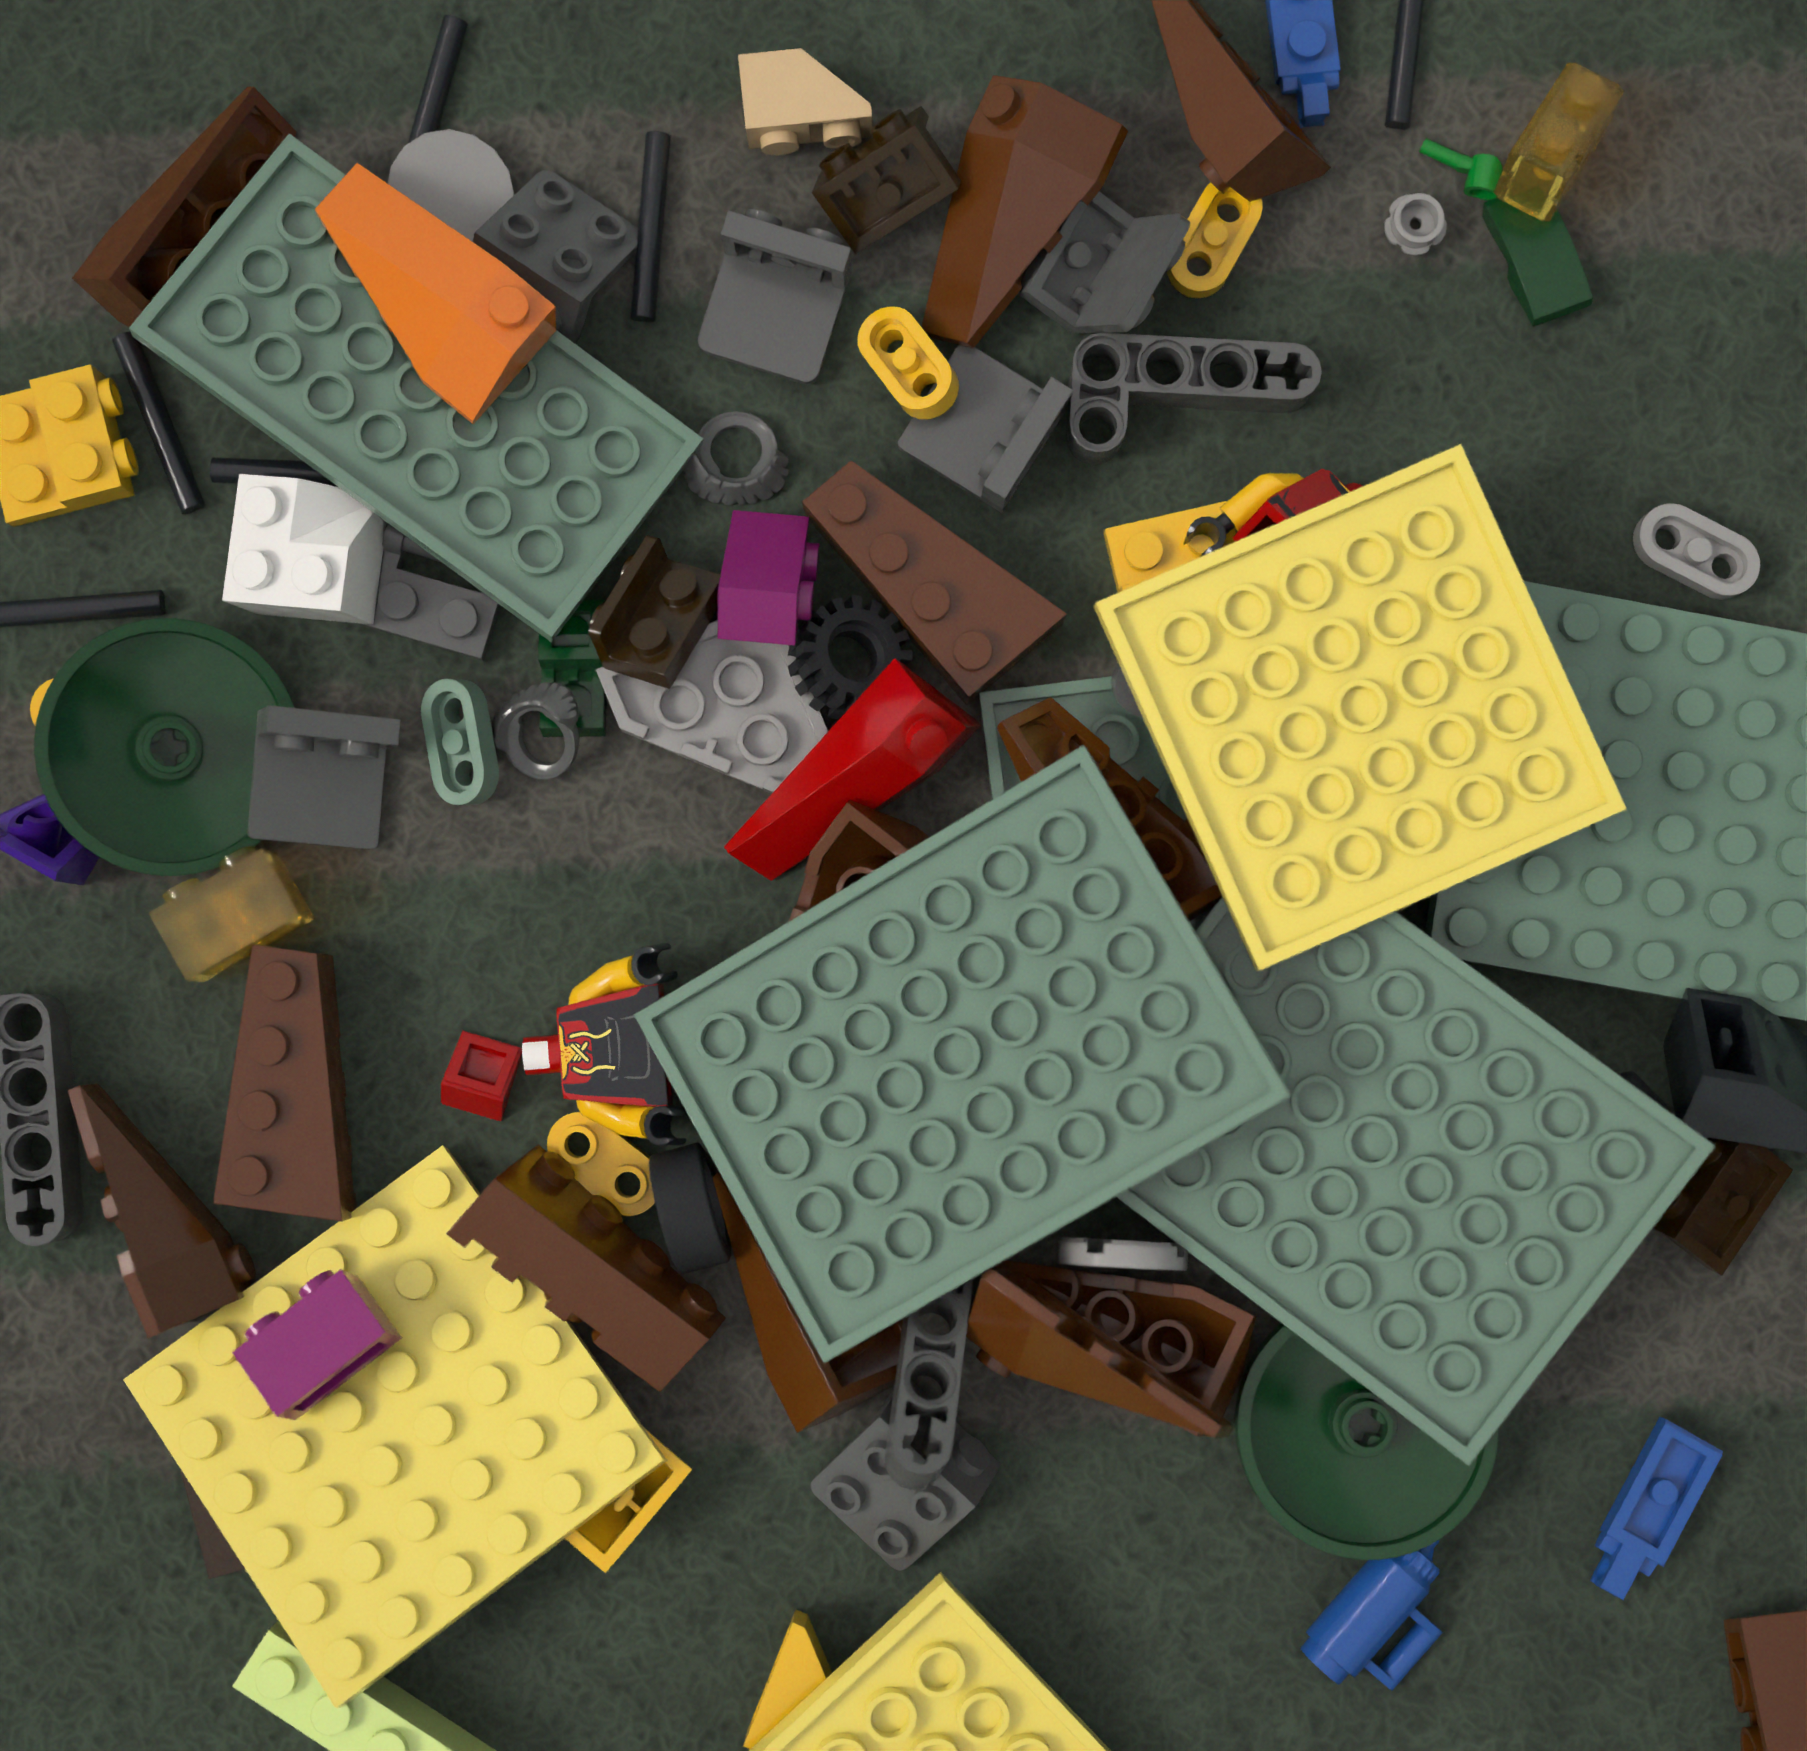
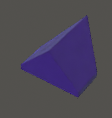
M44 794L0 814L1 851L54 881L84 885L99 857L83 847L65 830L50 809Z

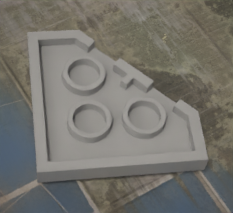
M718 620L708 624L671 689L604 669V667L596 669L622 732L771 794L828 732L820 710L815 711L809 706V703L814 699L813 694L807 691L800 697L794 688L802 681L800 675L790 677L788 666L796 657L788 656L789 645L718 639Z

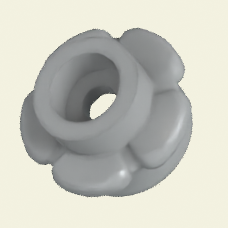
M1423 193L1407 194L1397 198L1389 208L1390 217L1384 222V231L1389 242L1393 245H1400L1402 252L1414 256L1427 253L1431 245H1438L1443 240L1447 228L1444 211L1440 203L1432 196ZM1411 220H1418L1421 224L1420 229H1412L1409 224Z

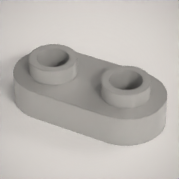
M1674 503L1660 505L1645 514L1638 521L1634 529V549L1643 563L1707 597L1718 600L1735 597L1748 590L1755 583L1759 575V554L1755 546L1747 538L1683 505ZM1658 529H1666L1672 533L1674 537L1672 549L1666 550L1657 544L1655 535ZM1714 558H1723L1728 562L1730 575L1727 579L1719 578L1714 574L1712 570Z

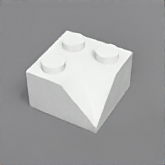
M239 474L222 601L256 614L374 624L383 555L382 542L387 522L336 486L299 478Z

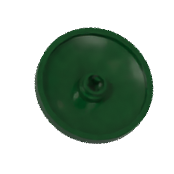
M155 618L127 623L108 630L81 647L66 661L48 687L39 708L34 732V760L37 777L44 797L60 824L78 843L101 859L126 870L149 875L183 876L205 872L232 862L262 841L251 839L247 835L257 712L269 705L295 707L287 689L269 663L254 649L228 632L208 624L178 618Z
M1282 1323L1264 1339L1247 1365L1240 1383L1235 1407V1438L1238 1455L1246 1478L1260 1502L1270 1515L1296 1538L1321 1551L1344 1558L1359 1560L1395 1558L1423 1549L1443 1538L1469 1514L1478 1502L1487 1486L1497 1455L1499 1427L1468 1466Z

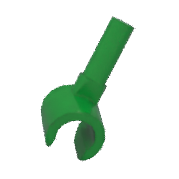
M1428 138L1424 140L1419 153L1443 163L1457 172L1467 174L1463 190L1464 194L1485 201L1497 198L1503 173L1502 164L1497 157L1490 154H1477L1470 157L1453 151Z

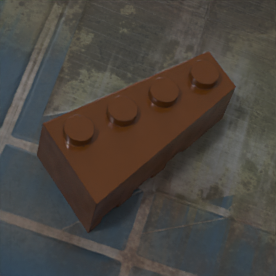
M853 461L848 462L802 501L804 514L809 517L811 524L875 599L883 604L882 607L887 613L893 612L899 620L896 623L902 630L906 629L910 640L966 705H969L979 696L980 692L988 689L1052 635L1065 621L1067 613Z
M252 945L213 1204L335 1221L351 1219V1212L357 1208L351 1162L353 1161L350 1135L348 1136L345 1097H347L345 1075L342 1072L339 1044L341 1035L333 955Z
M539 1144L494 1178L449 1229L446 1235L464 1248L472 1239L497 1257L492 1263V1269L511 1283L520 1275L544 1291L546 1309L564 1322L566 1320L574 1323L586 1322L594 1328L591 1335L595 1345L661 1392L711 1338L726 1317L717 1310L715 1300L704 1288L694 1283H688L670 1266L667 1255L658 1245L650 1240L639 1238L622 1222V1216L615 1205L602 1196H593L574 1178L573 1168L563 1157L554 1152L546 1151Z
M1807 1610L1723 1620L1735 1707L1740 1713L1749 1712L1751 1726L1741 1729V1751H1807Z

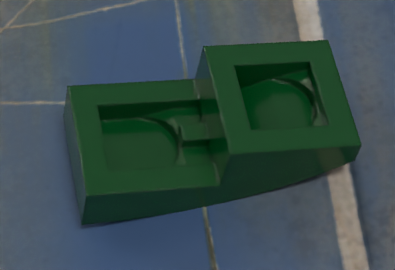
M1543 181L1484 202L1483 219L1508 263V282L1533 327L1592 305L1593 296L1581 261L1564 221Z
M584 600L552 642L539 634L538 661L542 669L541 683H560L573 691L579 711V718L576 722L579 737L606 736V694L596 672V669L603 667L589 636L591 618L596 608L604 603L603 600ZM540 712V731L542 736L564 737L557 724Z

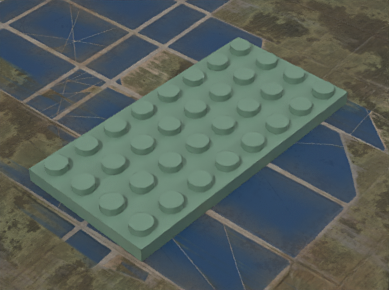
M288 134L129 327L132 336L552 642L684 470L691 455L702 446L704 438L557 330L475 424L470 423L423 384L414 370L409 357L393 332H390L361 281L354 275L318 218L315 208L343 179L345 174L294 136Z

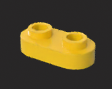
M1211 182L1206 186L1187 219L1190 221V227L1183 239L1185 241L1184 251L1177 263L1167 271L1168 278L1177 291L1188 297L1204 298L1213 295L1221 289L1260 220L1263 209L1262 198L1250 202L1231 187L1223 194ZM1223 204L1233 205L1239 212V218L1233 222L1223 221L1218 216L1217 208ZM1192 258H1202L1207 262L1209 272L1203 276L1193 275L1187 268V262Z
M894 306L884 307L869 315L860 327L858 347L878 377L910 416L925 420L944 414L954 404L959 392L958 377L946 358L907 310ZM903 340L902 346L895 352L887 353L888 346L892 342ZM937 384L932 393L924 397L921 396L922 390L927 385Z
M580 1111L561 1117L552 1126L547 1139V1150L563 1157L573 1168L574 1178L593 1196L599 1195L606 1198L615 1205L623 1216L639 1215L655 1204L649 1171L650 1156L629 1139L582 1116ZM574 1132L583 1133L589 1139L590 1148L584 1156H576L569 1150L568 1140ZM631 1172L639 1178L640 1189L636 1195L628 1196L620 1191L618 1179L622 1173Z

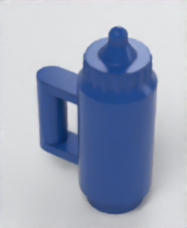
M1440 1539L1410 1554L1381 1560H1367L1306 1630L1310 1637L1300 1647L1301 1651L1338 1685L1349 1674L1356 1677L1365 1668L1393 1691L1443 1633L1416 1608L1429 1594L1430 1584L1439 1575L1440 1569L1432 1561L1434 1548ZM1410 1616L1416 1623L1378 1665L1372 1658Z

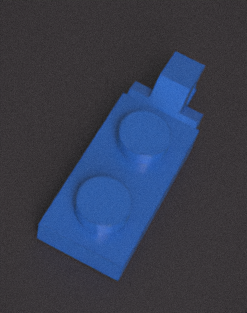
M1265 0L1275 84H1280L1282 95H1296L1299 126L1301 128L1325 125V117L1330 114L1328 90L1338 89L1339 72L1341 70L1332 0Z
M1659 1416L1599 1529L1602 1532L1599 1534L1595 1546L1605 1553L1590 1581L1611 1595L1624 1600L1638 1572L1649 1577L1658 1564L1664 1567L1718 1465L1723 1451Z

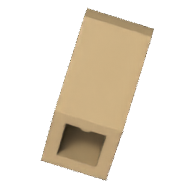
M802 48L738 55L745 128L749 149L761 148L762 153L767 155H785L798 150L799 144L824 141L825 147L837 149L846 143H850L854 147L861 143L862 137H872L870 133L873 128L871 103Z

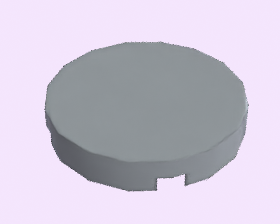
M451 129L424 133L405 145L391 165L388 179L390 186L472 242L474 233L514 196L509 170L495 149L475 135Z
M1061 1237V1240H1058L1057 1263L1115 1268L1187 1270L1188 1251L1178 1243Z

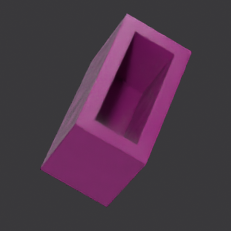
M733 510L718 586V639L795 646L799 620L811 621L814 596V582L811 581H817L820 543L808 542V516Z
M340 1269L336 1273L328 1270L315 1276L299 1290L298 1295L301 1297V1300L281 1315L278 1311H275L256 1321L244 1334L247 1341L232 1352L276 1417L297 1420L402 1339L357 1275Z

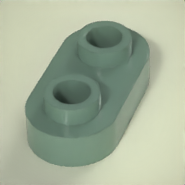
M462 679L438 680L427 689L421 704V718L433 785L438 795L450 804H481L492 796L499 780V767L486 697L482 690L471 681ZM461 704L464 714L462 720L459 717V708ZM472 765L474 773L473 780L470 779L469 775Z

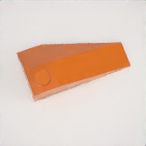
M356 163L315 208L318 218L354 275L361 281L390 332H393L409 357L414 370L423 384L473 425L556 332V306L504 263L360 164Z

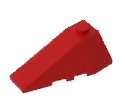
M894 658L729 840L724 848L728 854L772 881L809 857L812 849L849 800L877 811L881 810L939 772L981 725L970 714Z

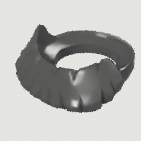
M735 411L720 414L702 427L698 435L704 438L702 446L691 455L683 470L686 473L684 477L688 482V487L693 493L698 494V497L708 498V501L716 504L722 502L727 506L734 505L735 503L745 505L746 502L755 504L758 502V499H769L773 496V493H778L785 484L784 478L788 476L789 472L786 469L789 458L784 453L778 451L775 435L763 420L746 412ZM742 428L748 430L757 437L761 444V458L747 477L729 478L723 476L720 473L719 467L712 459L711 447L713 442L722 432L728 429Z
M544 682L540 685L533 684L528 689L521 690L520 694H513L511 701L506 700L499 707L500 711L495 713L492 720L495 750L505 752L508 760L514 767L525 775L536 779L555 778L571 767L578 754L580 739L576 725L579 718L578 705L571 689L560 683ZM540 711L560 728L565 740V749L559 761L553 763L542 762L529 753L522 736L523 717L526 712Z

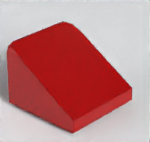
M462 1030L441 1082V1103L501 1121L520 1063L522 1048Z

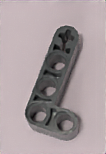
M1120 333L1091 334L1077 346L1069 373V388L1073 390L1067 409V446L1072 455L1082 463L1098 465L1114 458L1120 450L1126 433L1128 405L1264 413L1295 412L1306 404L1319 385L1322 374L1321 363L1315 352L1307 346L1297 343ZM1092 357L1106 358L1114 366L1116 375L1107 381L1093 380L1085 373L1083 363ZM1157 360L1167 361L1178 372V380L1166 385L1156 383L1149 377L1146 366ZM1222 363L1231 365L1239 373L1241 384L1233 388L1221 387L1212 379L1209 368ZM1258 365H1261L1262 368L1258 378L1264 379L1258 389H1253ZM1282 368H1290L1292 378L1300 380L1295 390L1286 389L1285 379L1278 377ZM1094 418L1103 420L1111 428L1113 437L1104 444L1090 443L1080 433L1079 426L1081 423Z
M17 993L0 995V1144L5 1212L8 1229L16 1240L29 1246H41L69 1238L78 1230L83 1220L84 1208L78 1128L68 1090L74 1088L70 1021L67 1009L60 1000L51 995ZM30 1006L36 1007L42 1017V1028L33 1039L27 1037L21 1025L22 1016ZM35 1069L42 1073L47 1083L46 1094L39 1103L33 1101L26 1090L27 1079ZM39 1133L48 1139L52 1148L51 1159L44 1167L38 1165L31 1154V1143ZM53 1178L54 1186L33 1188V1181ZM37 1208L53 1209L55 1214L54 1221L38 1220L36 1216Z
M973 1278L903 1318L885 1451V1466L890 1478L899 1486L909 1490H922L931 1486L940 1477L952 1452ZM926 1313L942 1316L950 1327V1333L944 1336L929 1334L922 1328L919 1317ZM917 1376L933 1378L942 1389V1397L936 1400L920 1398L913 1391L910 1380ZM918 1425H928L924 1433L922 1447L923 1454L928 1456L925 1464L913 1462V1451L908 1449L918 1430Z

